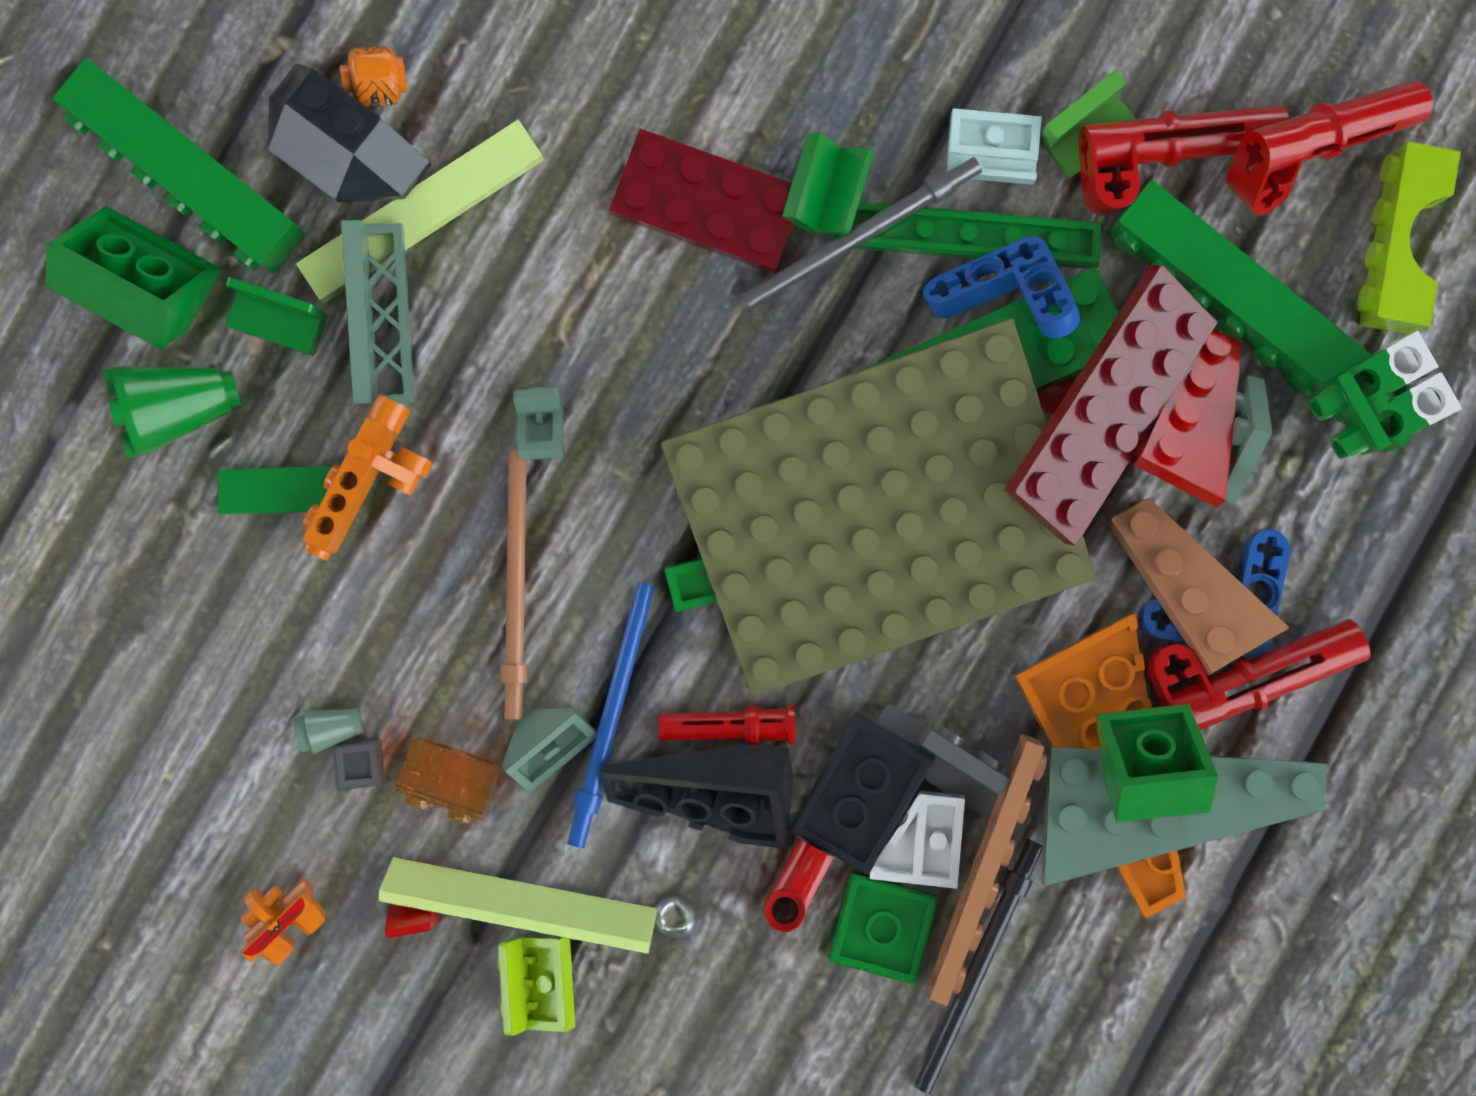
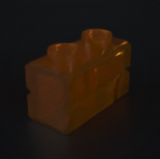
M419 736L410 743L395 791L405 794L404 802L411 806L430 810L431 805L434 804L448 809V818L471 825L474 819L481 821L487 817L504 769L500 763Z

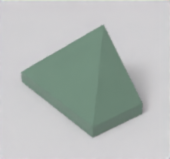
M573 708L523 710V717L517 721L502 767L510 777L530 793L595 740L597 732Z

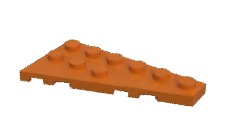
M1135 613L1127 614L1013 675L1050 746L1100 749L1097 714L1152 708L1151 700L1148 699L1143 670H1145L1143 653H1140L1136 633L1138 625ZM1178 850L1115 867L1138 911L1145 919L1186 898Z

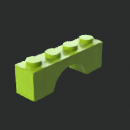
M1407 141L1384 159L1379 176L1380 181L1384 182L1382 196L1377 201L1372 214V223L1376 225L1375 236L1365 255V267L1369 268L1367 282L1362 287L1357 300V309L1361 311L1360 326L1407 335L1417 330L1420 332L1431 327L1438 282L1425 274L1417 265L1411 252L1410 231L1416 216L1421 210L1432 208L1454 195L1461 151Z

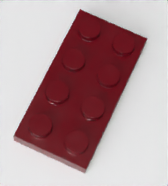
M639 128L609 212L612 216L775 274L793 223L782 217L792 183Z

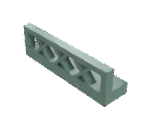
M341 220L353 404L361 406L373 405L378 395L377 377L389 364L402 375L403 394L383 396L399 404L415 403L403 224L365 225L360 220ZM393 235L394 252L383 265H380L369 255L368 236ZM370 262L378 269L372 277ZM394 263L396 278L387 271ZM383 275L389 278L397 288V297L386 310L372 299V287ZM373 307L381 314L375 322ZM397 307L399 323L390 316ZM386 319L399 330L400 342L388 355L375 344V332ZM400 351L402 367L393 360ZM376 352L384 359L378 365V367L376 363Z

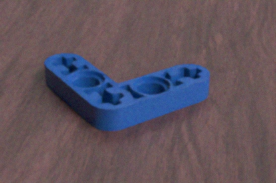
M1036 236L1019 239L930 280L923 291L924 299L931 314L937 318L956 316L1020 288L1031 314L1044 336L1050 338L1066 336L1073 332L1080 322V314L1075 299L1046 242ZM990 273H997V275L989 281L982 283L977 282L984 275ZM1042 282H1053V284L1050 287L1044 290H1032L1036 285ZM1057 304L1060 314L1053 316L1049 311V307Z
M1262 530L1251 534L1245 540L1236 579L1246 588L1254 581L1262 582L1268 590V598L1264 605L1277 616L1290 557V545L1282 533L1276 530ZM1269 539V547L1276 549V554L1273 557L1266 558L1263 570H1272V576L1267 574H1251L1252 568H1262L1264 554L1257 551V545L1266 543ZM1157 598L1150 599L1141 606L1138 612V623L1147 635L1187 645L1182 636L1178 635V630L1173 624H1162L1160 630H1158L1157 622L1150 619L1152 611H1160L1161 604ZM1272 639L1241 657H1258L1264 654L1270 648Z

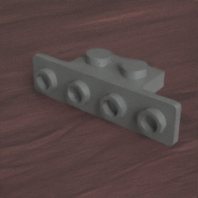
M886 704L875 723L935 756V761L924 779L946 793L965 795V805L989 820L998 794L1002 795L1010 782L1009 778L999 773L1004 765L981 750L976 757L960 748L965 740L942 725L936 733L893 705ZM1030 792L1026 796L1031 798L1028 815L1023 824L1016 822L1012 833L1013 836H1018L1039 804V798Z

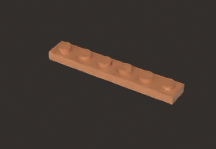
M1020 735L1005 777L1010 779V782L1002 795L998 794L927 982L929 999L945 1006L948 1005L952 992L959 994L962 989L967 968L962 965L968 950L974 952L980 942L983 926L978 923L984 908L991 909L995 902L999 883L994 881L1000 865L1006 867L1012 857L1015 841L1010 838L1016 822L1024 823L1031 805V798L1026 797L1032 780H1040L1046 767L1047 755L1043 754L1045 747L1039 740L1032 737Z

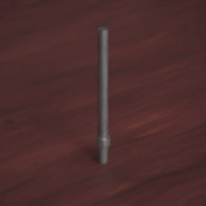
M971 157L945 174L939 171L924 180L925 186L854 227L848 235L839 236L742 294L744 301L750 310L754 309L934 201L938 204L953 195V189L982 173L980 164L975 157Z

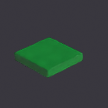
M850 871L827 956L828 961L916 986L939 899L938 895L890 881L870 879L869 875Z

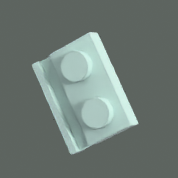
M953 109L950 116L946 172L971 157H975L980 164L982 173L973 177L972 179L1033 185L1037 178L1036 164L1039 154L1042 116Z

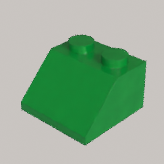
M1190 704L1097 714L1104 786L1116 822L1211 812L1218 774Z

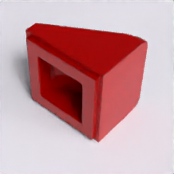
M389 903L385 936L390 939L430 931L440 920V915L437 912Z

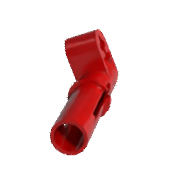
M1411 80L1335 105L1322 102L1311 107L1306 114L1249 131L1244 134L1239 143L1227 174L1226 183L1254 214L1264 215L1269 213L1286 199L1303 162L1315 158L1330 160L1340 156L1343 149L1426 122L1433 109V99L1430 90L1419 80Z
M1282 105L1178 116L1171 110L1164 111L1158 118L1082 125L1078 138V153L1085 205L1098 216L1113 215L1136 199L1140 186L1138 165L1161 163L1165 167H1175L1180 160L1235 155L1244 134L1289 119L1286 108ZM1119 167L1120 171L1114 177H1112V172L1098 173V169ZM1107 183L1110 189L1117 190V195L1115 197L1113 192L1105 191L1104 186Z
M1346 619L1248 661L1240 657L1234 661L1231 668L1207 677L1198 656L1189 647L1179 644L1157 647L1149 653L1145 660V674L1159 707L1190 704L1200 730H1203L1250 709L1261 712L1268 708L1269 701L1370 659L1371 653L1362 630L1353 620ZM1306 658L1310 660L1309 663L1252 687L1245 688L1228 697L1225 695L1227 691L1258 680L1263 676ZM1177 660L1180 667L1174 671V675H1167L1164 667H1167L1170 661ZM1179 678H1191L1192 685L1169 694L1167 686L1179 682Z

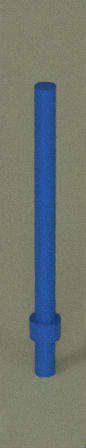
M640 582L637 584L582 789H577L572 806L576 809L567 842L568 845L585 848L593 815L598 814L603 799V796L599 794L602 785L600 771L602 765H607L653 597L655 587Z

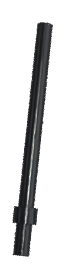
M1027 838L1014 869H1008L1001 886L1004 888V891L970 962L962 989L959 994L955 995L914 1084L915 1088L923 1093L931 1094L1021 897L1026 898L1033 880L1030 879V876L1043 850V845L1032 839Z

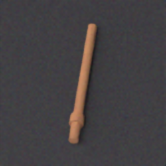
M509 451L505 665H501L500 683H505L504 719H522L523 683H528V665H523L527 460H519L517 451Z

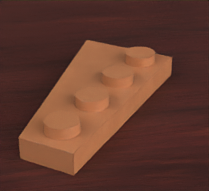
M1150 498L1111 518L1107 523L1188 647L1198 656L1207 675L1212 674L1289 628Z

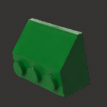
M107 206L49 242L46 250L45 287L161 350L190 328L220 274V267Z

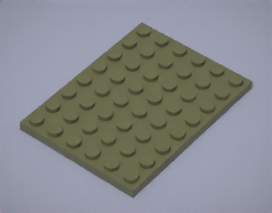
M1013 318L661 441L662 449L752 697L1097 580L1083 535L1076 546L1064 544L1004 491L1047 425Z

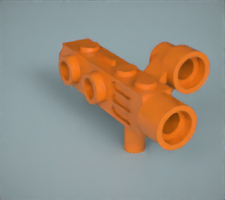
M378 393L355 439L349 442L347 447L348 453L341 466L335 464L328 472L324 481V488L328 491L320 506L317 504L313 505L304 518L302 527L307 530L302 540L306 541L302 548L304 551L325 561H328L332 553H337L379 471L391 476L387 483L388 485L412 496L421 477H427L434 462L401 446L398 454L391 451L397 436L411 412L410 409Z

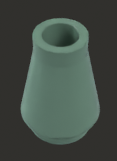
M359 707L351 709L304 710V715L293 718L296 740L301 753L312 750V753L316 754L350 737L364 733V725Z

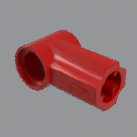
M798 838L772 890L765 897V918L772 928L780 932H791L799 928L804 921L806 910L834 858L832 855ZM781 897L792 898L797 903L795 915L788 920L777 919L771 911L773 903Z

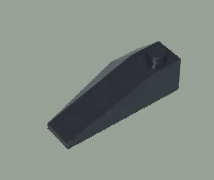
M740 744L602 765L600 775L607 802L658 818L666 813L683 817L689 820L688 827L699 831L703 830L704 825L730 832L728 840L741 844L787 849L793 784L789 748L772 745Z

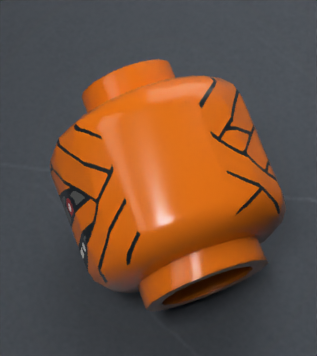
M388 46L353 48L348 54V65H340L343 91L353 93V98L366 108L396 105L400 100V93H407L402 56L395 57L393 50Z

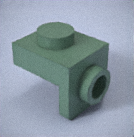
M532 387L527 390L514 391L513 402L517 412V453L519 460L564 457V412L558 389Z

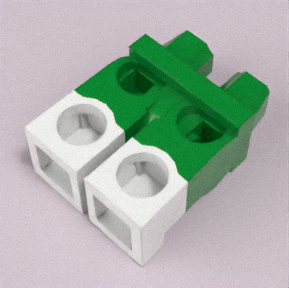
M1418 330L1395 340L1363 361L1323 382L1322 386L1324 388L1307 401L1314 416L1320 422L1337 413L1341 417L1346 429L1329 438L1333 450L1340 459L1360 453L1364 455L1380 451L1392 443L1463 409L1442 372L1423 378L1397 394L1393 393V391L1439 367ZM1412 351H1414V353L1417 355L1418 362L1414 357ZM1434 391L1440 395L1441 403Z

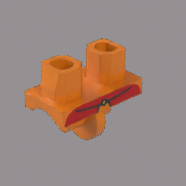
M303 877L285 895L276 885L266 894L257 888H252L245 895V903L249 910L241 917V920L246 926L251 928L244 933L247 945L241 950V954L250 962L260 955L265 960L279 966L291 954L295 946V941L285 934L284 930L293 923L308 936L324 923L325 910L313 898V885Z

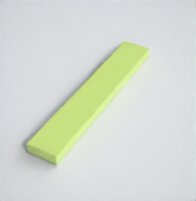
M518 119L416 185L405 199L391 201L362 220L365 225L402 223L404 227L405 250H407L544 161L543 155ZM342 234L296 263L318 299L323 303L346 289ZM393 235L368 236L369 255L380 265H383L394 252ZM370 262V272L372 273L377 268Z
M393 857L379 889V901L647 954H649L658 910L657 908Z

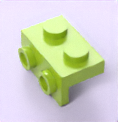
M522 934L501 942L498 946L497 965L500 972L502 999L500 1013L503 1018L504 1035L515 1036L525 1030L567 1032L575 1028L570 938L550 934Z

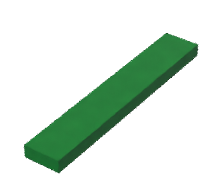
M859 201L851 229L893 204ZM923 207L854 249L977 259L1019 239L1036 236L1046 242L1059 267L1090 269L1100 266L1103 222Z

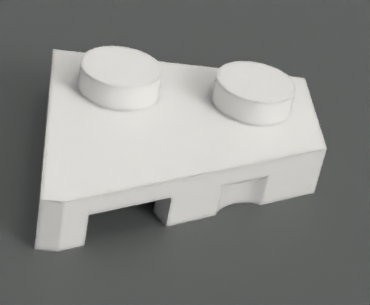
M919 790L871 869L870 879L957 889L965 795Z

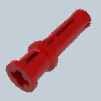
M788 704L786 709H758L757 705H749V707H745V712H660L659 738L660 741L745 739L746 743L758 745L759 741L787 740L789 745H796L795 704Z

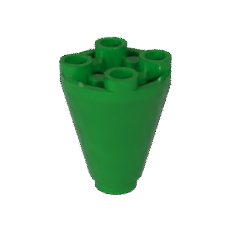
M119 366L103 370L110 395H117V399L109 400L114 424L116 427H126L127 430L126 432H121L128 458L147 455L231 413V407L241 405L232 370L221 373L219 368Z

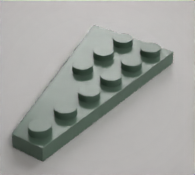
M1048 746L1041 884L1048 886L1324 811L1327 764L1320 762L1210 756L1218 774L1211 812L1116 822L1104 786L1100 749Z

